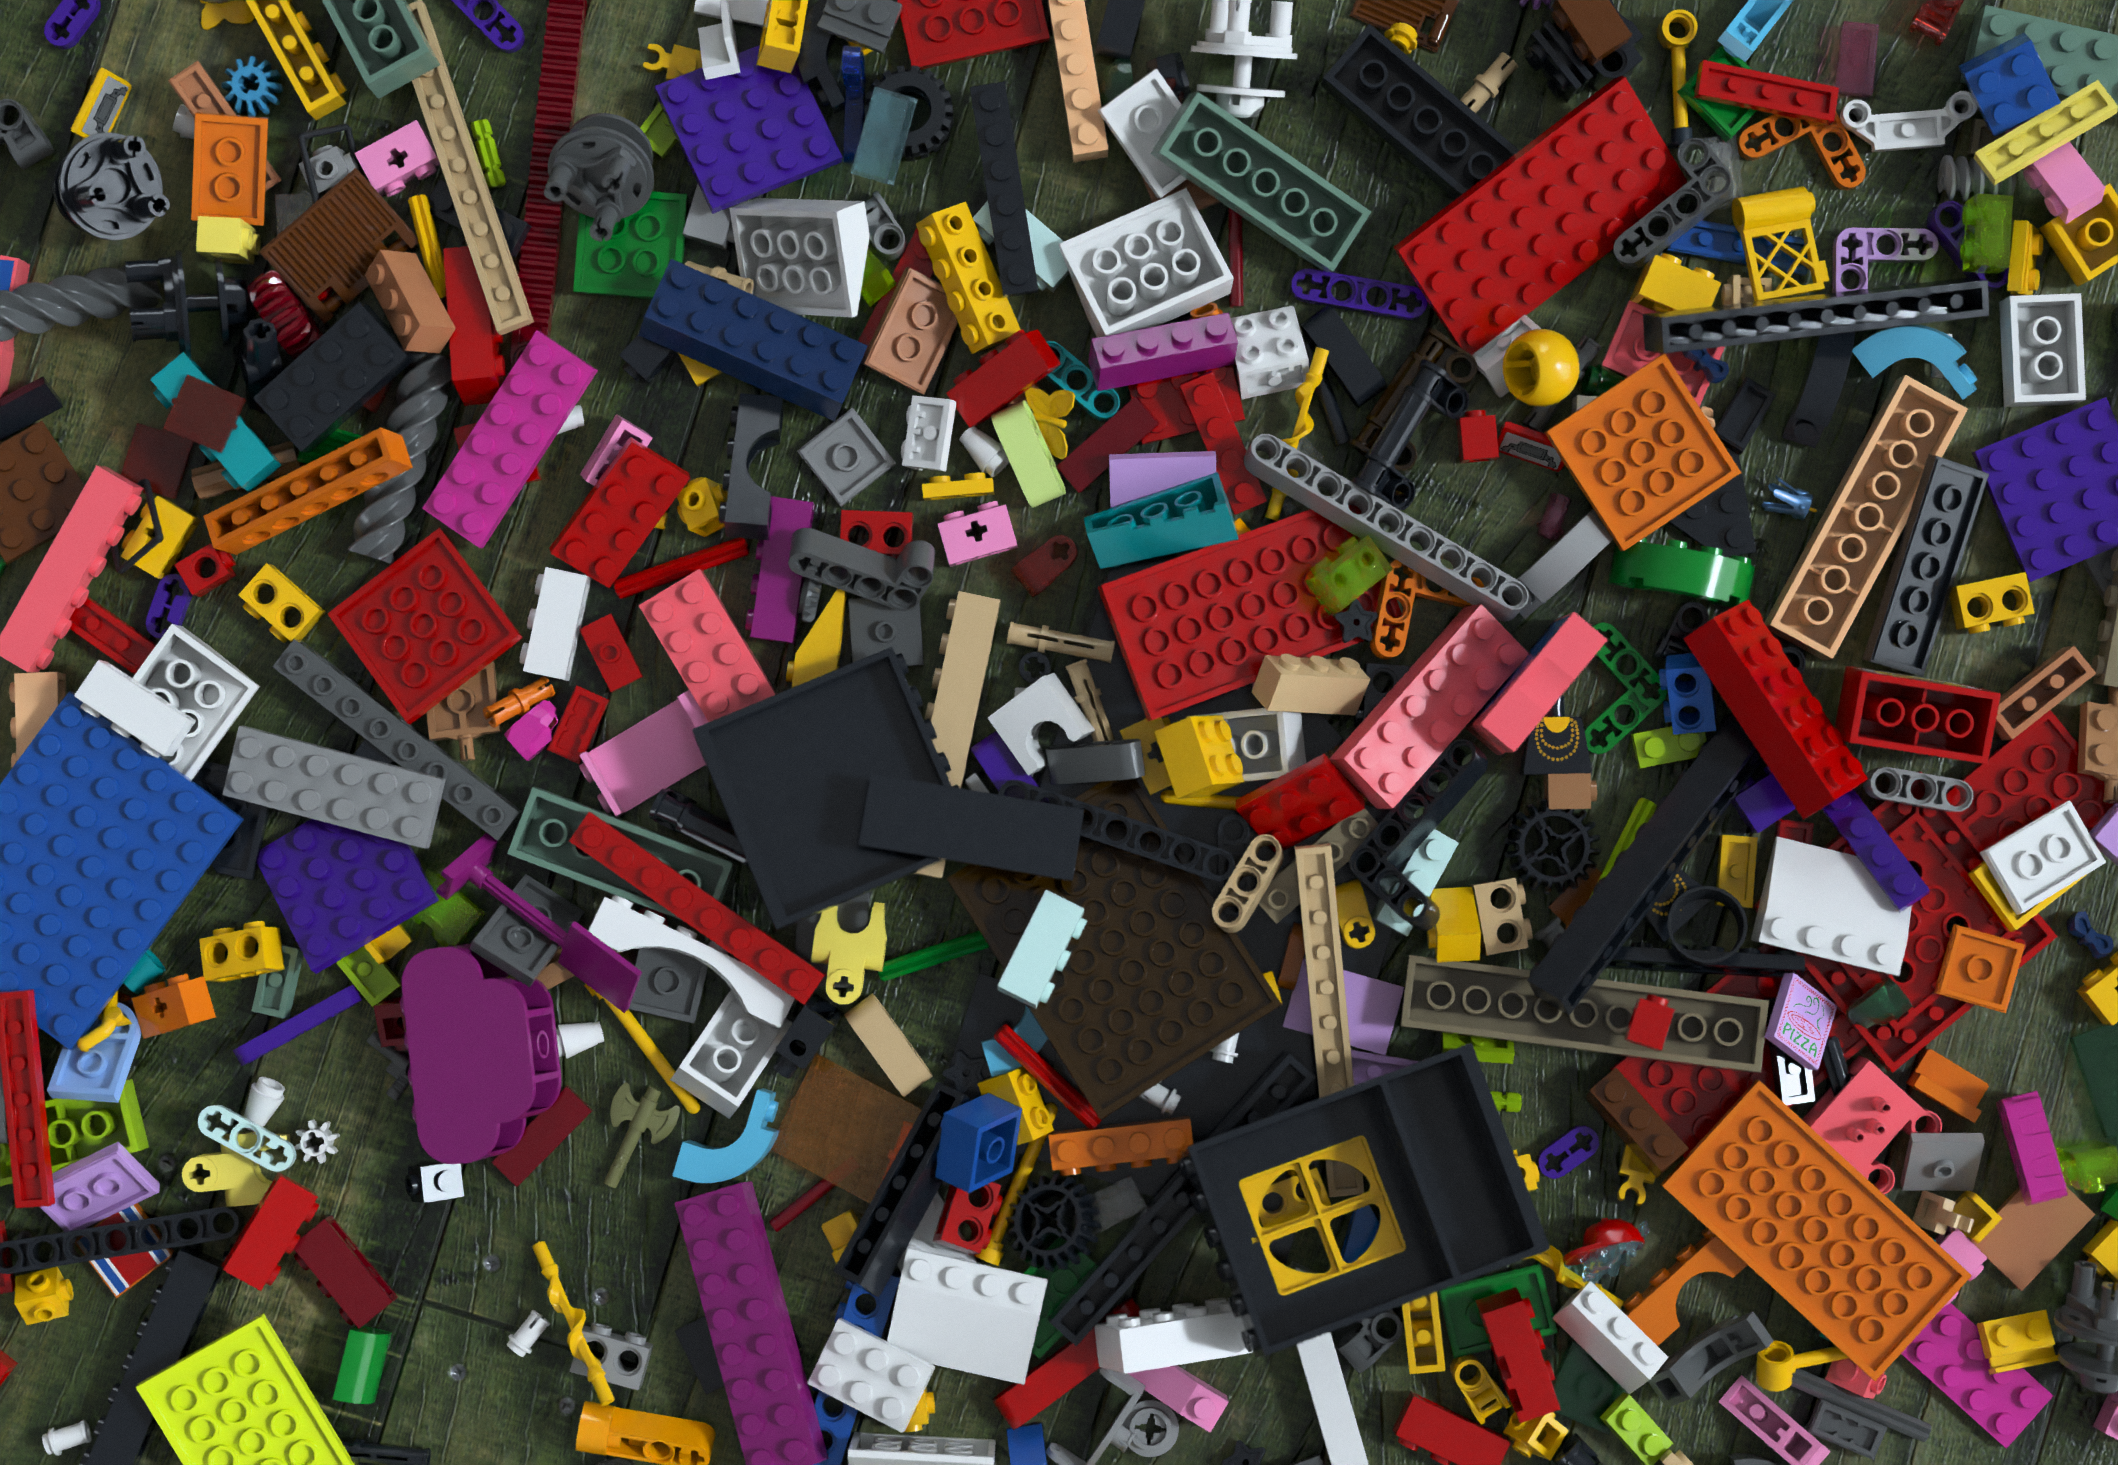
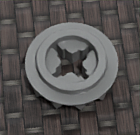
M1155 1399L1138 1401L1122 1424L1131 1432L1136 1433L1128 1447L1136 1454L1144 1457H1156L1169 1451L1175 1444L1179 1433V1424L1175 1413L1166 1404ZM1150 1413H1152L1155 1425L1161 1426V1428L1166 1430L1154 1431L1153 1437H1151L1150 1443H1148L1145 1430L1135 1427V1425L1147 1424Z

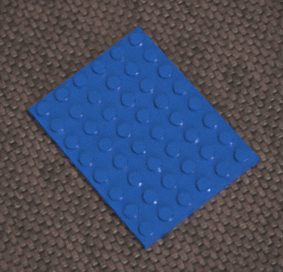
M74 692L66 694L0 784V992L34 989L37 1026L69 1050L75 1049L78 1039L87 1033L244 820L160 756L156 758L140 747L142 743L132 735L126 738L110 727L113 723L102 714L99 718H96L80 707L83 702L74 696Z

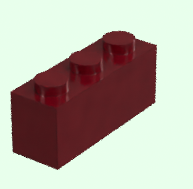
M332 1215L322 1220L300 1238L296 1244L294 1258L304 1270L308 1271L310 1269L319 1279L316 1282L318 1288L326 1297H333L341 1306L339 1309L340 1315L349 1325L353 1326L355 1324L360 1329L398 1298L396 1293Z

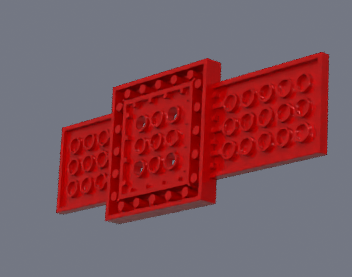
M2051 710L2013 740H2008L1989 756L1988 764L1980 763L1961 779L1967 782L1973 790L1972 804L1966 810L1945 812L1883 800L1878 801L1869 809L1905 858L1917 864L1919 876L1930 889V893L1911 907L1908 940L1903 957V962L1909 966L1910 974L1903 982L1896 981L1890 974L1796 952L1797 956H1805V971L1802 979L1837 1005L1828 1036L1838 1037L1845 1061L1849 1060L1866 1045L1887 1071L1894 1072L1974 1006L1971 1003L1934 993L1950 934L1947 931V922L1950 918L1958 916L1963 920L1966 928L2025 944L2019 968L2058 937L2039 913L2016 931L2010 932L1968 875L1969 872L1984 862L1980 852L2066 801H2071L2088 832L2094 828L2113 806V804L2103 802V781L2092 775L2077 773L2079 744ZM1915 780L1911 785V794L1914 798L1921 799L1925 793V786L1920 780ZM1954 786L1946 792V799L1953 806L1960 800V792ZM1840 834L1823 847L1856 856ZM1760 899L1753 904V909L1756 913L1758 912ZM1764 943L1756 948L1761 951L1760 954H1775L1779 950H1788ZM1723 975L1704 992L1764 1000L1765 998L1777 997L1783 978ZM1766 1038L1764 1039L1760 1073L1626 1056L1610 1068L1611 1070L1617 1068L1689 1148L1683 1158L1691 1152L1756 1079L1761 1081L1775 1094L1769 1040ZM1821 1059L1819 1069L1812 1070L1814 1088L1828 1077L1823 1059Z

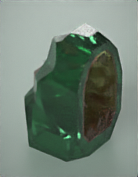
M1885 978L1860 996L1846 1010V1014L1851 1024H1858L1867 1029L1875 1024L1885 1026L1890 1021L1898 1019L1912 1007V1004L1892 979Z

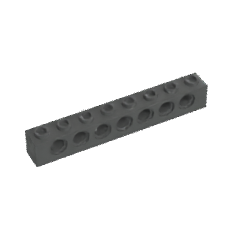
M293 639L272 666L401 767L445 778L442 798L497 841H504L519 822L523 810L436 743L429 740L427 736L414 726L408 724L396 712L304 641Z

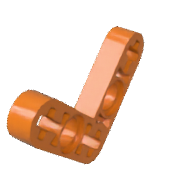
M1837 112L1835 113L1834 122L1830 125L1807 120L1801 123V120L1797 118L1773 114L1746 128L1736 140V149L1739 155L1746 160L1754 161L1807 134L1829 177L1837 188L1841 190L1854 189L1863 182L1866 175L1864 163ZM1780 118L1789 119L1794 126L1792 135L1787 137L1779 135L1775 130L1776 121ZM1766 126L1770 138L1758 146V152L1754 148L1747 149L1745 147V143L1749 140L1747 135L1756 139L1766 133V130L1762 128ZM1835 133L1839 136L1841 147L1838 151H1828L1823 146L1822 141L1825 134ZM1847 151L1849 156L1845 157L1843 162L1848 169L1855 168L1856 174L1852 177L1854 182H1851L1849 178L1842 179L1840 173L1844 171V167L1839 160L1834 165L1831 159L1838 158Z
M1395 559L1385 567L1376 607L1378 617L1373 622L1370 648L1376 657L1387 660L1398 656L1404 650L1415 596L1461 608L1472 606V604L1451 592L1449 596V591L1443 587L1439 592L1430 591L1426 585V577ZM1402 566L1403 573L1408 574V578L1401 581L1399 591H1406V594L1389 592V588L1394 589L1398 586L1399 576L1394 574V570ZM1471 577L1476 586L1484 587L1480 579ZM1389 599H1396L1402 604L1403 612L1399 618H1393L1387 613L1386 603ZM1383 623L1399 625V629L1394 628L1391 630L1390 641L1395 643V647L1388 649V651H1385V644L1380 643V639L1388 635L1390 627L1383 626Z

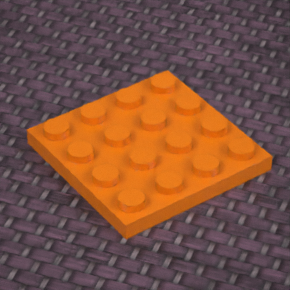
M1665 353L1659 355L1544 432L1620 551L1627 550L1741 473Z

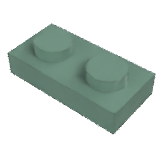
M282 944L285 970L259 975L252 1011L282 1019H290L303 953L300 948Z

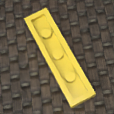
M2097 80L2064 99L2060 104L2042 112L1976 151L1974 159L1995 186L2117 114L2118 105L2100 81Z

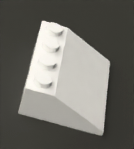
M1187 188L1059 244L1060 251L1086 316L1097 338L1159 326L1231 293L1234 278Z
M756 198L729 208L740 277L753 280L754 288L752 295L798 315L857 316L870 237L864 201Z
M171 624L133 676L134 680L196 720L173 756L160 755L161 758L191 780L260 687L212 647L183 626Z
M1776 836L1751 941L1899 976L1908 940L1912 905L1899 913L1857 856Z
M907 1248L887 1342L933 1365L1024 1385L1048 1279Z
M854 1432L848 1449V1464L994 1465L996 1440Z

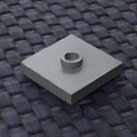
M1911 1133L1900 1180L1902 1191H1973L1985 1143L1983 1133Z

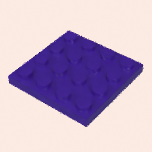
M760 45L738 53L740 73L706 80L703 68H699L656 85L654 88V92L712 214L842 163L843 157L808 84L805 85L797 61L791 73L757 65Z
M2106 397L1972 452L1978 469L1989 473L1986 488L2022 573L2026 572L2028 583L2118 546V424Z
M310 819L260 849L256 861L311 971L315 974L439 901L411 845L315 819Z

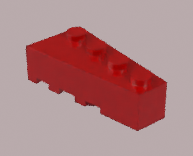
M468 246L444 248L447 313L456 327L449 339L452 382L464 406L488 404L501 387L506 375L505 361L501 352L503 335H500L496 330Z

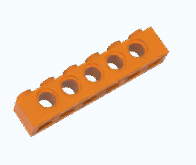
M380 427L204 515L213 548L238 555L413 468L403 436Z

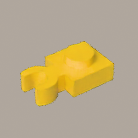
M648 44V50L659 54L660 58L655 64L644 62L643 64L644 69L651 73L667 70L665 78L669 81L702 68L701 51L674 44L672 54L666 53L663 47L658 44Z
M1625 1144L1618 1175L1628 1178L1627 1182L1619 1188L1617 1199L1623 1201L1626 1190L1632 1189L1638 1196L1636 1206H1641L1646 1199V1190L1643 1182L1653 1184L1655 1176L1630 1147Z

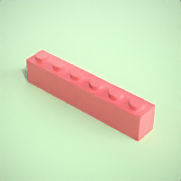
M96 465L0 634V656L26 672H40L41 669L44 670L48 667L54 657L55 652L52 649L58 638L62 639L72 625V621L69 620L76 607L80 608L89 595L87 587L92 578L98 577L105 568L107 559L104 557L109 548L117 545L122 538L125 530L122 526L128 515L132 516L139 508L142 501L140 494L144 488L108 467Z

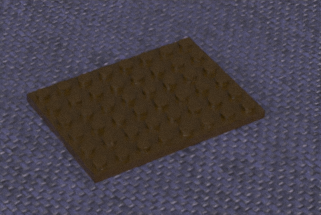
M1135 778L1101 781L1074 798L1169 831ZM1084 809L1082 830L1090 827L1093 822V816L1087 809ZM1113 820L1108 823L1106 834L1109 839L1119 841L1126 836L1127 828L1124 822ZM1145 832L1140 838V846L1146 852H1155L1161 845L1160 837L1155 832ZM1080 835L1073 881L971 864L947 878L951 888L1004 971L1045 890L1085 909L1082 916L1083 919L1087 920L1085 928L1078 940L1073 937L1071 938L1066 948L1067 951L1071 952V955L1062 972L1057 969L1055 970L1050 980L1051 983L1055 984V987L1047 1003L1045 1004L1040 1001L1036 1009L1029 1005L1027 1007L1100 1121L1282 1005L1237 934L1223 931L1214 921L1212 908L1215 900L1196 874ZM1177 845L1174 849L1175 859L1181 864L1189 863V860L1179 845ZM1221 913V920L1229 923L1224 914Z

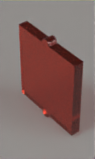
M187 374L177 398L172 399V404L174 405L163 429L222 453L232 430L238 428L236 421L246 399Z
M137 423L121 475L136 484L146 478L150 481L153 493L176 499L194 441L171 434L167 428L159 430Z

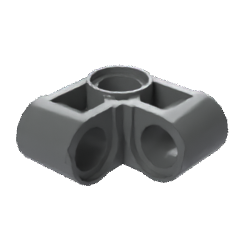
M12 99L0 100V145L4 143L7 145L11 155L23 170L55 152L51 142L25 106ZM12 109H17L19 113L17 122L7 126L5 122L6 114Z
M1393 1309L1358 1321L1362 1324L1352 1329L1336 1344L1335 1347L1358 1374L1376 1362L1382 1353L1401 1337L1403 1331L1402 1322ZM1385 1317L1392 1318L1396 1323L1395 1330L1389 1335H1381L1376 1331L1378 1321Z

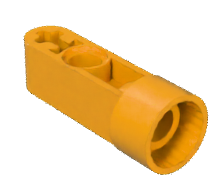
M585 1401L577 1432L576 1451L604 1456L610 1455L662 1465H708L716 1433L709 1424L700 1421L619 1408L613 1405L602 1406L601 1403Z

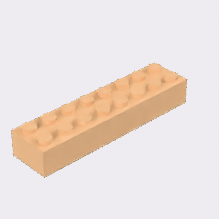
M1907 375L1895 381L1764 622L1770 632L1823 661L1834 658L1907 523L1928 455L1943 457L1968 408Z

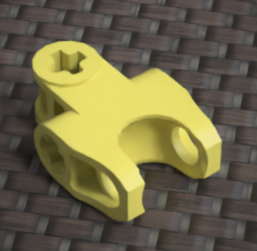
M874 902L869 924L859 933H849L840 927L837 921L838 905L822 912L815 928L811 962L828 965L826 993L833 1002L843 1005L856 1001L863 990L865 970L883 971L887 944L885 903ZM843 976L848 977V983L854 985V990L847 992L846 997L840 996V990L835 989V983L841 982Z
M253 1131L239 1132L237 1140L241 1147L250 1149L256 1144L257 1135ZM226 1134L224 1138L229 1140L230 1134ZM277 1134L290 1142V1134ZM265 1136L262 1148L256 1152L257 1156L261 1157L262 1151L272 1149L266 1146L270 1138ZM220 1144L221 1152L207 1153L191 1158L182 1169L184 1184L194 1192L225 1190L226 1207L259 1204L272 1182L261 1173L259 1164ZM203 1167L204 1170L210 1171V1176L206 1178L197 1176L196 1170Z

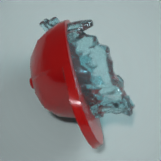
M1602 1218L1601 1222L1594 1223L1585 1230L1583 1247L1570 1251L1563 1257L1565 1265L1582 1264L1583 1282L1592 1281L1596 1284L1605 1274L1611 1277L1617 1276L1621 1265L1631 1267L1630 1256L1632 1258L1636 1257L1637 1250L1643 1248L1645 1244L1644 1239L1650 1232L1648 1222L1644 1220L1638 1227H1635L1632 1223L1620 1218L1609 1220L1608 1218Z

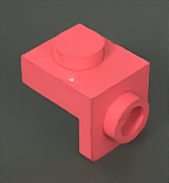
M1849 1358L1833 1361L1825 1377V1380L1869 1399H1874L1876 1394L1881 1393L1887 1376L1883 1373L1876 1381L1872 1380Z

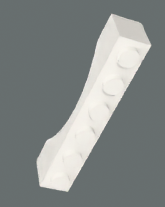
M613 895L612 899L603 898L588 931L618 953L631 949L658 948L690 956L711 968L727 983L738 998L746 1015L775 1029L782 1027L795 999L742 961L728 956L729 952L713 941H710L707 946L695 940L698 934L678 925L676 930L663 925L665 918L646 910L644 915L631 909L632 902L620 896Z

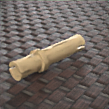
M1010 622L1007 644L1011 643L1038 649L1037 652L1045 653V650L1076 657L1106 661L1107 663H1111L1115 641L1049 630L1047 625H1042V628L1014 622Z
M1087 659L1065 666L1077 695L1074 697L1076 704L1080 703L1083 714L1095 729L1091 733L1093 741L1115 740L1099 695H1102L1101 689H1096Z

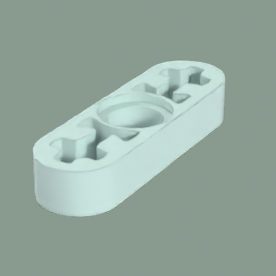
M212 1105L201 1111L198 1117V1126L200 1131L207 1137L274 1172L287 1170L294 1164L296 1150L288 1140L225 1106ZM220 1112L222 1114L220 1120L229 1126L233 1125L234 1119L239 1122L232 1129L229 1140L224 1138L229 1132L224 1128L216 1127L213 1131L210 1129L211 1122L207 1120L208 1115H216ZM243 1128H251L257 1135V1142L250 1149H245L238 1143L237 1136ZM265 1136L270 1138L266 1146L272 1149H279L281 1146L285 1148L283 1154L288 1157L286 1162L280 1161L275 1165L272 1162L274 1156L266 1151L261 1152V1157L256 1155V1152L264 1144Z

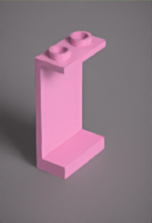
M688 690L679 695L676 701L592 751L580 754L579 756L583 763L579 765V768L589 783L595 781L601 791L597 798L606 813L609 814L613 811L615 816H621L657 795L661 789H667L706 765L693 736L692 729L709 722L692 693Z

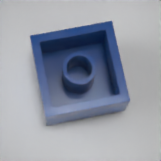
M2025 32L1958 66L1988 129L1994 137L2061 103L2031 39Z
M987 1093L944 1112V1117L941 1121L940 1146L936 1155L937 1168L935 1177L970 1193L1012 1173L1022 1108Z

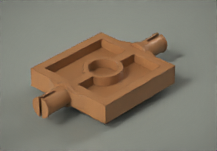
M493 661L426 712L429 740L452 739L459 741L460 761L463 762L475 760L473 739L486 734L502 733L501 724L495 728L491 727L488 722L493 720V718L490 717L486 720L483 714L484 707L499 701L495 663Z
M2108 686V704L2104 705L2089 701L2080 704L2077 773L2092 775L2103 781V802H2108L2109 804L2118 803V688Z

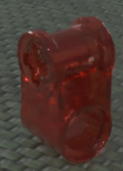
M1924 0L1912 18L1907 30L1910 32L1916 30L1933 39L1934 45L1939 47L1949 33L1955 21V16L1964 0Z
M1054 536L1036 551L1023 558L1010 571L1030 596L1034 598L1076 561L1078 555L1077 547L1067 536ZM1059 543L1062 547L1066 544L1070 546L1067 550L1069 555L1067 560L1064 561L1060 557L1056 560L1053 559L1052 556L1056 553L1053 548L1055 544Z

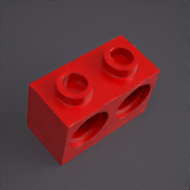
M841 510L840 539L850 542L849 536L853 529L858 527L865 528L869 533V539L862 547L897 559L903 548L913 541L914 515L912 512ZM890 529H900L904 533L903 543L898 547L886 545L884 540L885 534Z
M991 1182L978 1188L977 1190L982 1195V1202L979 1207H975L969 1201V1193L950 1184L932 1242L969 1255L980 1254L982 1249L985 1250L992 1235V1229L988 1228L992 1215H997L1002 1203V1195H999L1001 1185ZM962 1222L967 1223L972 1231L968 1241L962 1240L958 1234V1227Z

